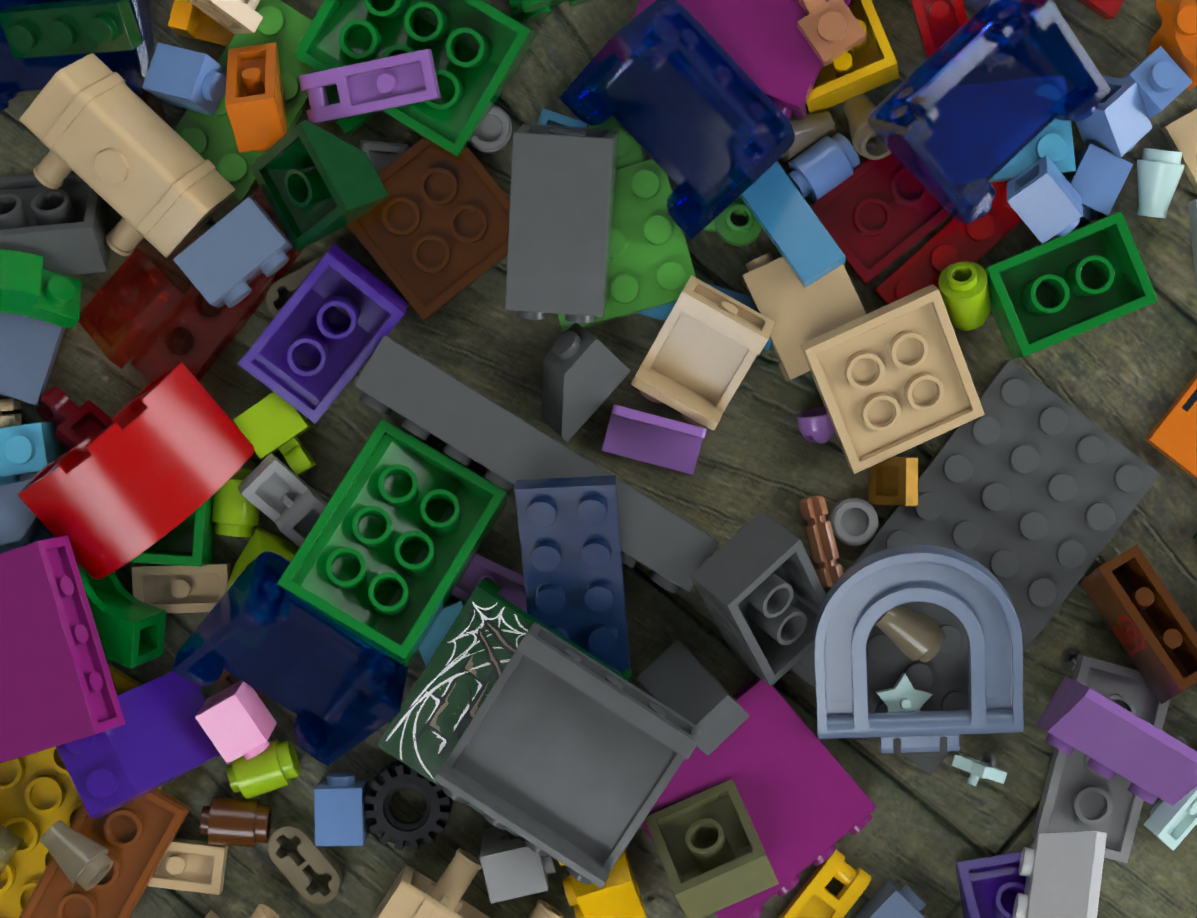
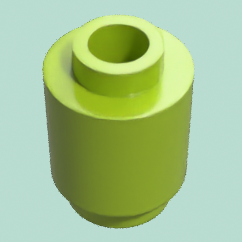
M961 261L949 265L940 274L939 289L951 324L955 328L964 331L977 329L985 323L991 312L987 273L982 266L974 262Z
M240 468L213 495L211 521L216 523L215 534L233 537H252L254 526L259 525L260 510L240 493L238 486L254 469Z
M277 739L269 741L270 745L257 756L245 760L242 755L232 761V764L226 767L227 777L232 790L235 793L241 791L243 796L249 799L291 785L292 779L301 776V767L296 750L290 740L281 743Z

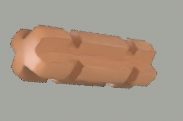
M815 495L800 500L799 507L802 519L807 520L808 525L804 527L813 563L818 564V568L815 569L823 588H831L844 573L841 564H837L836 558H839L831 522L826 520L825 517L828 514L825 498L821 495Z

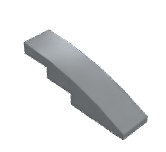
M272 453L238 486L240 493L274 521L278 529L299 547H301L328 504Z

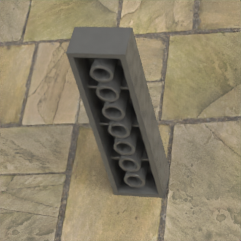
M385 335L353 385L364 392L359 399L360 401L383 415L385 413L390 415L393 410L405 417L401 424L402 427L424 440H431L433 435L447 443L443 452L466 466L468 464L471 465L473 460L488 468V471L484 477L508 492L513 488L516 480L613 475ZM616 477L623 563L634 568L637 561L652 569L649 573L650 579L674 594L679 587L690 592L694 586L690 575L707 558L713 555L720 542L712 535Z

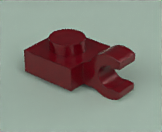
M53 386L41 396L40 400L43 403L36 409L37 414L43 420L52 422L53 425H59L53 437L68 450L87 436L94 439L113 423L110 417L92 401L87 400L81 407H78L56 386Z

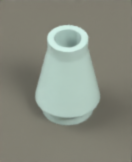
M1143 148L1142 159H1137L1139 199L1137 215L1167 218L1169 205L1185 165L1181 164L1182 152Z

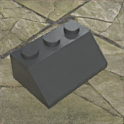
M73 170L58 189H50L37 180L34 174L0 177V249L43 256V269L65 276L107 272L110 247L106 242L105 236L111 231L108 203Z

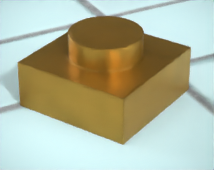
M891 457L869 467L868 503L875 505L917 506L918 458Z

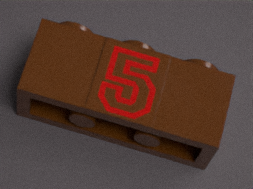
M1137 545L1099 566L1080 582L1161 704L1197 683V633Z

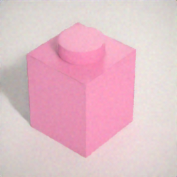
M246 677L206 699L195 716L227 764L242 755L245 760H249L263 752L270 745L268 739L277 724Z

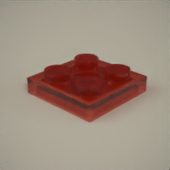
M137 247L82 309L78 322L104 355L122 369L132 357L138 355L143 350L147 340L157 328L174 315L179 303L186 295L148 254Z

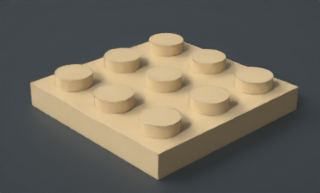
M933 284L800 344L848 466L854 474L985 415L939 289Z

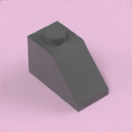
M574 323L567 331L557 337L553 347L544 356L541 419L566 442L571 439L631 372L596 337L578 323Z

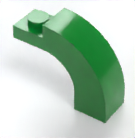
M0 249V313L19 314L72 329L80 317L82 281L43 269V256Z
M76 560L106 659L131 669L163 655L166 610L149 605L133 597L122 586L115 571L100 580H96Z

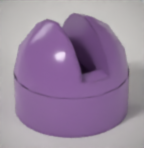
M825 407L812 408L797 414L799 431L807 442L827 443L835 434Z

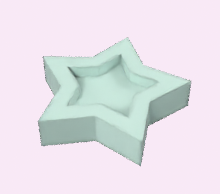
M904 672L893 688L875 691L886 704V713L919 712L924 703L933 695L929 692L914 689Z
M959 753V755L955 754L951 765L971 773L967 783L973 786H977L979 777L1004 784L1007 772L994 767L992 764L974 759L962 753Z

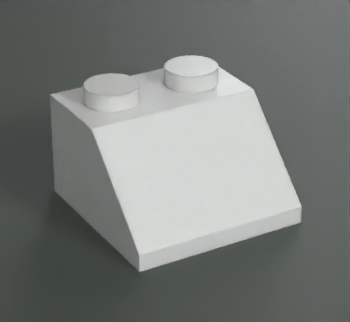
M1083 831L1038 834L1030 848L1024 847L1022 850L1019 875L1026 876L1024 894L1017 893L1013 918H1097L1107 833Z

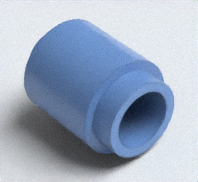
M837 133L831 138L824 136L789 161L788 167L791 173L787 176L803 198L808 196L811 200L817 201L852 176L853 168L860 164V160L851 143L842 134Z

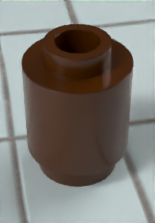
M213 797L211 806H203L200 834L208 835L209 845L256 847L257 843H268L271 830L272 807L271 805L260 804V799Z

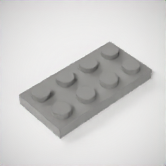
M1081 654L1078 655L1072 679L1093 689L1158 729H1163L1170 699L1161 704L1138 669ZM1054 747L1031 836L1036 839L1038 834L1105 832L1107 837L1104 858L1128 863L1144 800L1127 790L1131 781L1116 773L1111 781L1086 766L1091 758L1075 748L1071 756Z

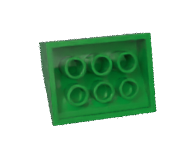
M324 0L293 56L319 72L431 49L441 98L382 111L459 157L514 76L538 32L485 0Z
M381 419L277 585L365 643L408 667L507 504V491Z

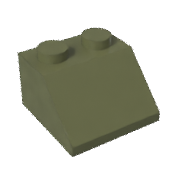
M733 778L645 818L674 895L687 918L706 917L779 884Z

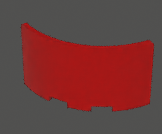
M182 362L153 378L136 396L110 418L113 423L94 439L87 436L69 451L44 466L17 494L55 537L69 536L75 559L96 580H100L124 566L182 523L214 495L254 453V447Z

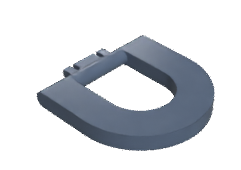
M921 544L903 545L879 551L862 559L850 567L834 583L819 609L814 630L818 739L880 737L881 753H894L893 739L899 738L901 753L940 752V737H946L947 751H959L960 734L1023 732V642L1020 623L1005 588L983 565L967 555L952 549ZM929 602L948 609L959 618L968 635V710L868 713L866 645L872 627L882 615L890 609L905 603Z

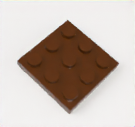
M423 137L378 173L389 196L364 216L349 223L347 226L425 322L508 256L510 199L468 146L457 157L426 137Z

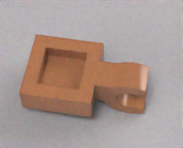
M797 0L807 16L797 22V27L824 67L866 40L867 34L844 0H829L828 2L826 0Z

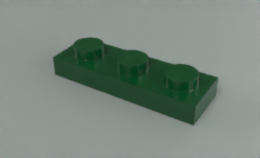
M76 0L10 6L0 12V22L14 59L134 50L143 43L129 0Z

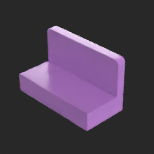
M613 405L601 451L693 475L702 439L705 438L707 429Z

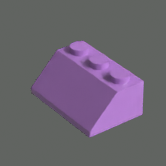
M1068 676L1064 677L1036 724L1049 732L1045 739L1047 743L1071 756L1075 748L1091 758L1086 766L1111 781L1116 773L1131 781L1127 789L1128 791L1152 805L1157 798H1160L1173 806L1197 786V751Z

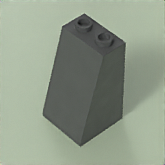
M523 124L513 132L505 310L517 311V317L529 320L545 319L546 313L565 314V320L574 323L594 322V316L603 317L607 302L619 130Z

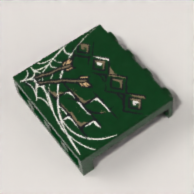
M485 577L476 586L377 746L441 787L442 785L433 779L444 765L534 622L626 681L629 680L632 671L627 667L622 674L500 596L498 593L502 587ZM469 802L465 803L483 815V811L479 810ZM509 828L507 829L508 832L512 833L522 841H525L523 837L513 832Z

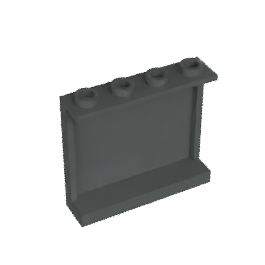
M534 622L433 780L442 785V790L450 798L461 803L469 802L483 811V816L493 826L502 830L509 828L523 837L526 845L535 853L544 857L552 856L566 865L567 871L578 881L585 884L594 883L602 889L606 884L610 871L684 759L688 760L698 745L702 729Z

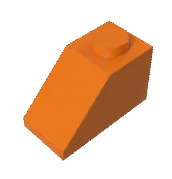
M276 42L228 49L225 107L239 153L255 150L260 152L268 151L287 134L288 117Z

